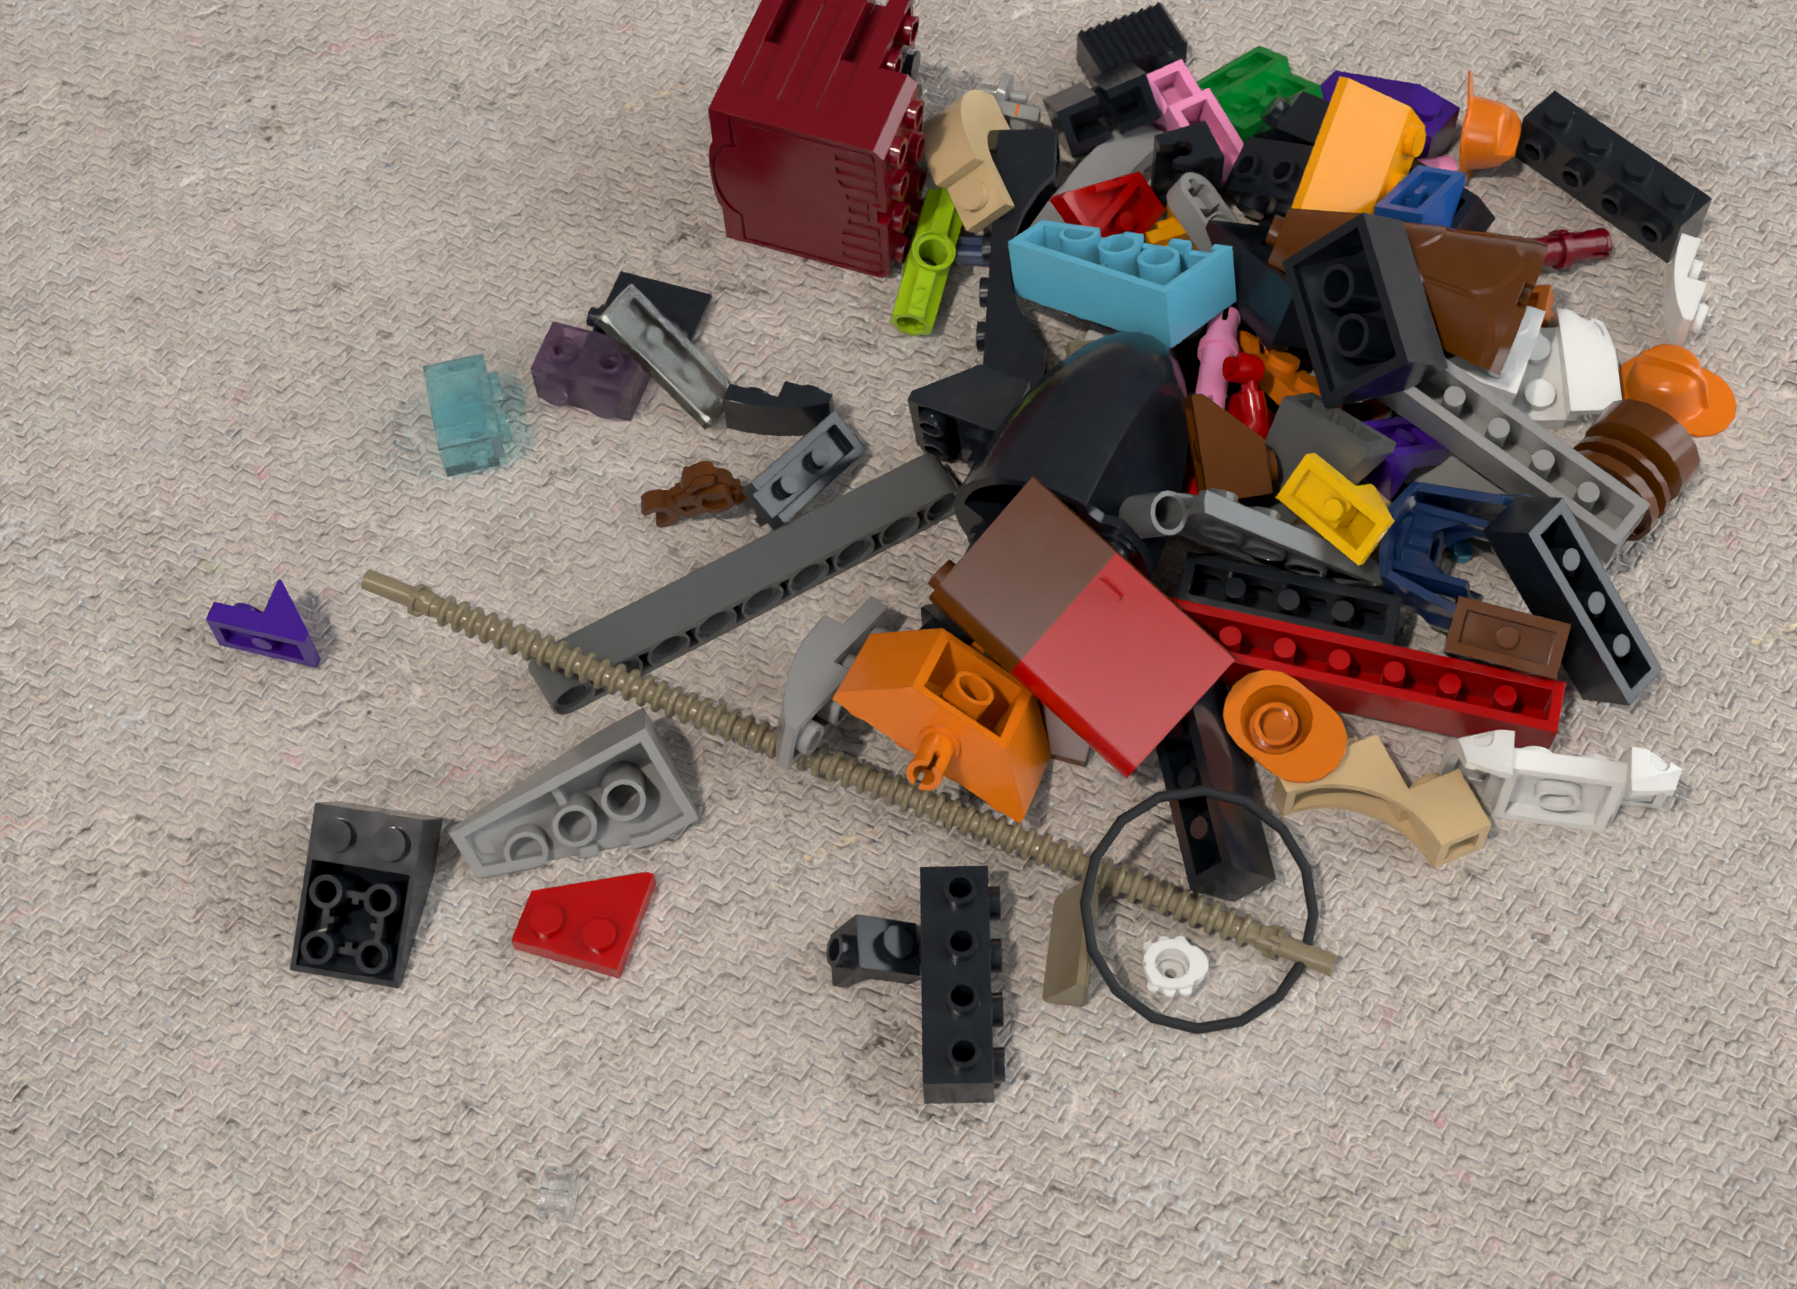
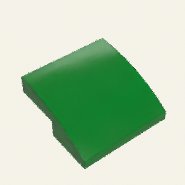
M1262 46L1253 48L1196 81L1201 91L1210 88L1243 143H1245L1247 137H1253V134L1263 122L1260 118L1262 111L1276 97L1281 96L1285 98L1304 91L1323 99L1319 84L1291 73L1287 56Z

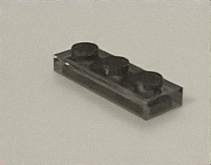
M630 284L617 296L595 323L706 430L715 424L723 414V397L729 384L733 383L633 284Z

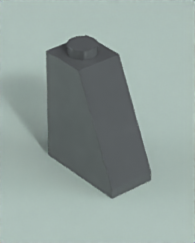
M1313 392L1285 396L1282 398L1265 440L1266 450L1272 449L1274 451L1278 467V480L1271 482L1273 493L1241 498L1239 504L1249 508L1264 507L1275 510L1282 514L1281 521L1290 525H1308L1276 498L1306 454L1316 453L1354 485H1357L1393 453L1397 442L1338 407L1325 408L1322 398Z

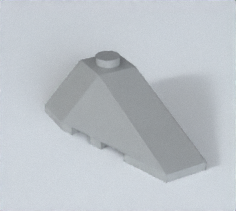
M641 708L593 734L451 828L449 834L478 879L540 867L546 861L580 855L582 859L597 856L599 851L631 845L632 849L649 846L699 820V815L670 751L645 709Z

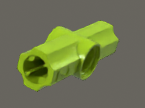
M943 187L935 190L928 189L926 192L912 244L903 265V275L889 320L891 324L898 328L899 332L914 337L930 335L933 330L948 272L955 259V247L962 226V221L947 189ZM921 258H929L933 260L937 264V266L928 265L924 263Z

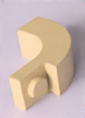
M981 90L967 91L930 118L923 129V134L926 136L924 153L936 186L947 189L966 231L978 233L1015 207L989 151L997 147L998 130H1010L994 95Z

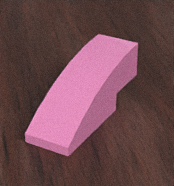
M1182 59L1147 74L1161 118L1151 123L1157 130L1168 132L1206 121L1225 157L1221 186H1223L1244 143L1210 88L1203 91L1200 90Z

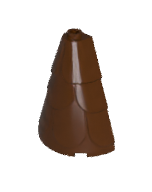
M1289 208L1285 217L1275 215L1265 240L1266 245L1273 247L1268 264L1284 271L1282 261L1361 213ZM1403 222L1442 349L1477 367L1500 375L1527 310L1526 307L1530 295L1536 286L1545 260L1548 244L1528 240L1522 236L1449 228L1442 224Z

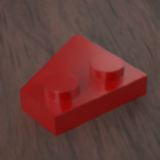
M1140 171L1057 194L1049 200L1065 223L1100 228L1101 237L1105 238L1115 234H1124L1125 231L1140 233L1145 236L1146 232L1151 229L1166 210Z
M641 872L532 890L511 939L514 949L620 979L656 886L655 875L649 872Z

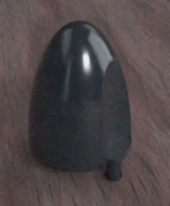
M1120 332L1104 336L1067 356L1049 370L1023 396L992 435L955 497V515L969 542L966 552L1027 482L1035 476L1151 581L1168 536L1141 539L1123 519L1119 518V509L1123 501L1133 495L1166 490L1181 493L1189 448L1182 398L1188 397V391L1178 361L1166 344L1156 337L1142 332Z

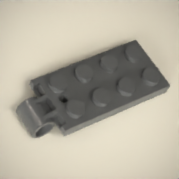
M1209 488L1199 491L1197 496L1168 490L1137 494L1123 501L1119 509V518L1123 519L1141 539L1177 535L1250 565L1267 564L1280 568L1284 572L1302 576L1317 575L1327 577L1339 584L1353 587L1381 585L1382 582L1378 561L1368 557L1363 565L1358 566L1328 540L1323 539V536L1311 526L1301 524L1290 525L1282 522V514L1269 508L1246 507L1238 503L1239 497L1236 494L1226 490Z

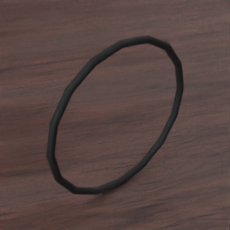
M1205 785L1157 792L1118 816L1090 856L1079 903L1087 952L1111 993L1150 1023L1193 1034L1243 1027L1283 1001L1306 965L1300 961L1295 962L1276 992L1242 1015L1201 1023L1155 1013L1120 987L1097 948L1090 903L1100 860L1127 823L1161 802L1205 796L1243 806L1279 833L1301 870L1308 912L1302 941L1307 945H1313L1319 916L1311 866L1287 826L1251 798Z

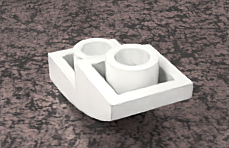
M1683 233L1670 264L1663 295V315L1667 337L1670 344L1682 347L1688 332L1699 335L1709 309L1708 305L1700 303L1707 283L1697 280L1704 262L1694 259L1701 239Z

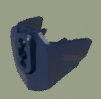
M1413 481L1388 508L1394 522L1379 542V569L1384 587L1389 594L1403 597L1402 604L1415 609L1428 625L1449 633L1456 604L1441 596L1458 600V596L1481 602L1484 596L1470 590L1468 580L1446 575L1441 570L1439 563L1443 549L1447 545L1471 537L1488 542L1483 530L1493 520L1471 513H1501L1517 496H1533L1528 494H1493Z

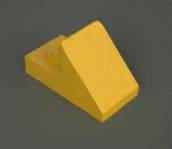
M1308 453L1304 456L1276 496L1279 501L1358 566L1364 564L1394 522L1379 493L1372 484L1354 485L1316 453Z

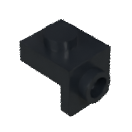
M855 914L831 934L827 944L826 958L832 969L833 986L845 988L858 977L910 984L920 976L916 923Z

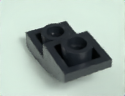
M788 381L784 382L778 397L770 395L765 390L757 387L745 388L731 383L723 397L727 428L760 435L804 436L834 411L833 394L826 393L814 385H798Z

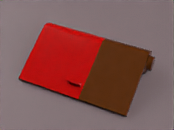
M1035 476L1027 482L957 564L949 559L928 582V585L934 589L929 600L1125 779L1131 775L1237 659Z

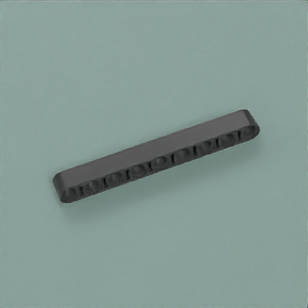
M924 454L556 641L555 644L565 640L569 643L570 650L580 646L583 648V655L587 656L589 653L595 652L597 653L598 661H602L606 657L610 658L613 667L623 663L626 666V672L630 673L632 670L638 669L640 677L947 519L955 513L954 502L960 488L936 455ZM532 657L528 664L529 672L555 714H569L608 694L607 686H603L599 690L595 689L592 680L582 684L579 682L578 674L567 678L562 668L558 672H552L550 663L540 667L536 664L535 657Z

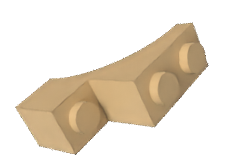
M1377 734L1360 741L1358 738L1347 739L1346 754L1337 769L1323 779L1304 784L1287 782L1276 776L1272 800L1281 816L1308 809L1330 808L1354 811L1378 819L1407 837L1426 857L1433 869L1482 849L1492 825L1459 769L1442 776L1438 772L1429 773L1417 779L1408 788Z

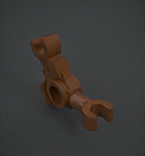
M710 461L698 462L683 468L681 480L679 483H675V487L669 490H650L642 494L641 514L647 516L656 512V525L661 528L673 525L680 516H685L688 519L705 512H724L734 505L743 507L741 502L747 497L741 490L745 486H741L740 479L733 478L730 471L716 467ZM755 507L751 508L757 516L760 514Z

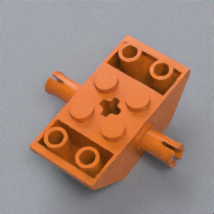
M943 628L870 634L832 700L846 708L854 717L864 720L893 739L899 747L915 754L913 760L908 764L906 776L913 785L920 772L924 773L918 789L925 791L936 789L940 786L944 775L949 780L959 783L986 801L994 810L1002 812L1017 823H1020L1028 811L1052 755L1037 697L1008 671L997 665L996 660L992 656L988 655V657H985V650L976 642L967 645Z

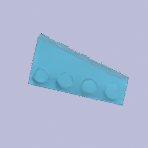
M1040 220L1008 241L1015 295L1037 302L1041 306L1052 307L1075 315L1079 319L1090 320L1113 328L1117 332H1142L1152 335L1169 348L1182 342L1187 336L1237 301L1232 246L1214 244L1211 252L1192 250L1190 240L1175 238L1168 242V246L1144 243V236L1140 233L1125 231L1124 234H1115L1105 238L1101 237L1100 228Z

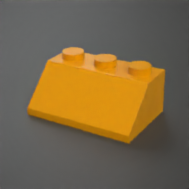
M1339 76L1291 208L1351 213L1364 212L1374 215V206L1408 175L1414 157H1418L1421 154L1426 139V126L1410 106L1350 78Z

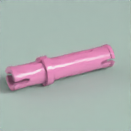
M1229 306L1227 320L1222 319V311L1208 321L1206 335L1201 338L1197 352L1200 367L1195 394H1204L1223 409H1225L1229 381L1225 380L1222 373L1223 361L1228 356L1237 358L1240 350L1236 338L1238 327L1241 323V315L1232 306Z

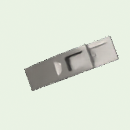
M870 597L844 624L824 615L810 630L795 655L785 685L777 727V766L787 771L803 754L811 755L819 745L823 733L832 724L838 726L848 714L847 709L832 700L867 637L873 633L888 632L884 629L888 606Z

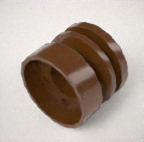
M1633 399L1613 401L1588 428L1585 438L1573 447L1574 450L1650 503L1641 522L1626 541H1637L1650 533L1656 525L1657 519L1668 510L1669 502L1679 496L1697 473L1700 462L1696 443L1679 422L1665 411L1649 403Z

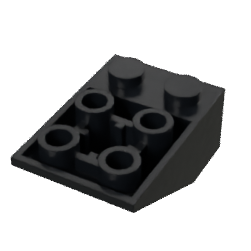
M342 801L315 803L290 970L400 988L435 873L443 818Z

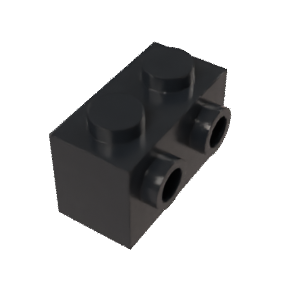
M1247 137L1222 189L1238 202L1236 205L1237 209L1247 216L1255 219H1263L1264 215L1285 217L1289 208L1292 207L1314 146Z

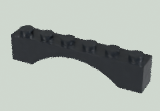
M1057 129L998 130L997 149L989 150L1015 207L992 222L991 234H983L982 260L983 264H989V277H981L979 283V302L981 308H986V321L977 322L976 346L978 352H984L983 365L1029 381L1030 389L1049 371L1044 344L1029 328L1017 305L1008 241L1031 226L1050 198L1059 189L1061 154Z

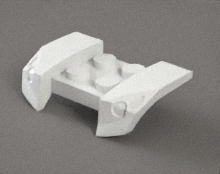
M1556 308L1549 321L1548 328L1539 329L1513 402L1515 408L1545 429H1562L1566 421H1576L1578 415L1601 414L1613 401L1622 400L1616 351L1604 323L1592 317L1589 320L1581 318L1574 311Z
M1500 729L1448 740L1438 773L1442 776L1459 769L1467 783L1482 785V799L1492 800L1491 817L1604 832L1610 817H1615L1621 804L1660 809L1667 796L1673 795L1683 769L1658 757L1647 749L1630 747L1620 762L1610 761L1607 757L1599 754H1584L1581 756L1557 754L1540 746H1527L1521 749L1514 748L1515 731Z

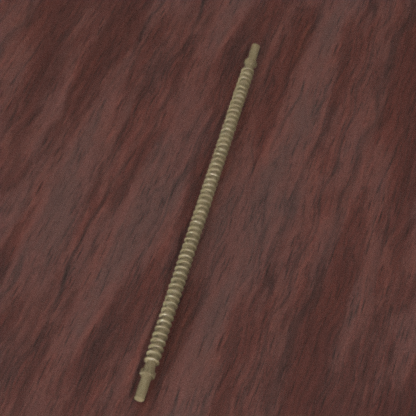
M371 569L365 573L362 579V589L406 606L408 614L416 617L422 615L434 617L437 619V624L440 627H445L450 623L451 629L455 633L465 629V634L468 638H473L477 634L479 635L480 642L483 644L493 640L495 649L500 650L507 646L510 655H515L520 651L522 652V659L525 661L535 657L536 664L540 667L550 663L552 672H558L562 668L567 678L578 674L579 682L582 684L592 680L595 689L599 690L603 686H607L608 694L615 695L620 691L622 692V699L625 701L635 697L636 703L640 707L650 703L652 712L656 713L662 708L665 710L667 718H672L677 714L680 716L682 724L692 720L697 730L707 726L709 727V734L712 736L722 732L723 739L727 742L734 737L738 739L740 747H745L747 743L753 745L754 753H759L762 749H765L769 759L776 757L777 729L776 731L771 730V725L768 721L758 725L756 724V717L753 715L743 719L741 718L740 710L736 709L732 714L728 713L727 706L723 703L716 708L712 706V699L710 698L700 702L698 701L697 693L691 692L688 696H685L683 688L680 686L670 690L669 683L665 680L659 685L655 684L653 675H648L643 679L640 677L638 669H634L630 673L626 672V666L623 663L613 667L610 658L606 657L602 661H598L597 653L595 652L585 656L583 655L582 647L577 646L570 650L569 643L565 640L555 644V638L552 635L542 639L541 633L537 629L527 633L525 624L521 623L513 627L510 618H505L500 622L497 613L492 612L485 616L482 607L470 610V603L467 601L457 605L454 596L450 595L446 599L441 598L433 593L431 587L422 583L414 587ZM826 744L822 745L820 749L816 748L809 756L803 754L796 761V767L799 771L804 770L805 767H810L811 774L814 777L824 773L826 774V781L829 783L833 782L835 778L841 780L842 788L846 789L852 784L856 786L857 794H862L867 790L871 792L870 798L872 800H877L879 796L886 798L885 804L887 806H892L894 802L901 804L900 810L902 812L912 808L916 810L915 816L917 818L927 814L931 816L930 822L932 824L942 820L946 822L945 828L947 830L957 826L961 828L960 834L962 836L972 832L976 834L975 840L977 842L987 838L991 840L990 846L992 848L1002 844L1006 846L1005 852L1007 854L1017 850L1021 852L1020 858L1022 860H1027L1029 856L1036 858L1035 864L1037 866H1042L1044 862L1051 864L1052 872L1055 873L1061 868L1066 870L1067 878L1070 879L1076 874L1082 877L1081 882L1085 881L1090 856L1083 854V847L1081 846L1071 850L1067 848L1068 842L1066 840L1056 844L1052 842L1053 836L1051 834L1041 838L1037 836L1038 830L1036 828L1026 832L1022 830L1023 824L1021 822H1016L1014 826L1007 824L1008 819L1006 816H1001L999 820L992 818L993 813L991 810H986L984 814L977 812L978 807L976 804H971L969 808L962 806L963 801L961 798H956L954 802L947 800L948 795L946 792H941L939 796L932 794L933 790H920L917 788V781L913 785L902 782L903 776L901 774L890 778L886 768L875 772L871 762H867L865 766H860L858 764L859 759L856 756L846 760L841 750L831 754L829 753V746ZM1108 858L1106 862L1100 861L1096 877L1097 883L1100 884L1099 891H1102L1106 886L1112 889V896L1117 897L1120 893L1126 894L1129 903H1133L1135 899H1140L1143 901L1142 907L1144 909L1154 905L1158 907L1159 915H1164L1166 911L1173 913V920L1176 922L1181 917L1187 918L1189 920L1188 925L1191 928H1194L1197 923L1202 924L1206 934H1209L1212 929L1220 932L1219 937L1221 940H1225L1227 936H1232L1235 938L1236 946H1241L1243 942L1253 945L1254 948L1260 950L1263 957L1274 960L1275 955H1278L1292 962L1300 961L1307 968L1330 976L1338 955L1313 945H1307L1301 940L1285 935L1286 928L1277 924L1267 926L1252 921L1250 913H1247L1244 918L1236 915L1237 910L1235 907H1231L1229 911H1224L1221 909V902L1216 901L1213 905L1205 903L1206 897L1204 895L1194 899L1190 897L1189 889H1184L1182 893L1174 890L1175 884L1172 882L1167 887L1161 886L1159 884V877L1155 876L1151 881L1146 880L1142 870H1139L1136 875L1128 872L1129 866L1127 864L1122 865L1121 868H1116L1113 866L1114 861L1112 858Z

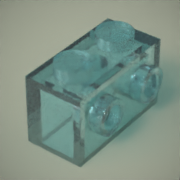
M483 353L423 366L437 446L447 477L508 464L504 444L513 442L507 413H497L496 408L497 402L505 401L498 371L488 373Z

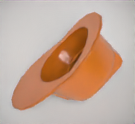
M1471 70L1468 71L1467 109L1462 125L1459 151L1460 172L1466 173L1465 180L1471 177L1473 170L1499 167L1505 161L1512 159L1515 156L1521 135V120L1516 111L1504 103L1475 95L1474 79Z
M1674 344L1653 346L1646 351H1641L1638 356L1623 363L1618 370L1622 400L1633 399L1646 402L1665 411L1679 422L1690 436H1714L1726 430L1735 418L1737 403L1731 388L1721 377L1702 368L1698 358L1690 350Z
M1261 670L1249 673L1233 685L1225 698L1223 718L1228 734L1249 756L1269 772L1287 782L1306 784L1323 779L1337 769L1346 754L1348 737L1343 720L1328 704L1304 687L1299 681L1283 672Z

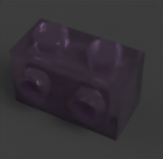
M554 321L530 368L538 398L544 399L554 406L563 407L568 405L590 411L600 418L611 419L614 417L629 422L632 421L652 376L647 345Z

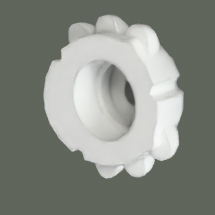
M1161 936L1158 942H1145L1143 945V972L1147 980V990L1150 993H1160L1169 999L1178 995L1186 998L1191 995L1193 986H1198L1207 974L1209 964L1207 956L1196 945H1189V942L1183 936H1177L1175 939ZM1172 975L1174 978H1168L1166 976Z

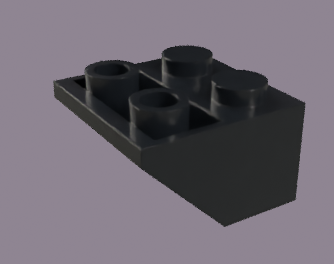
M980 364L912 390L908 398V404L917 446H920L926 454L936 455L940 460H946L950 457L966 463L971 469L992 435L1010 411L1030 390V382Z

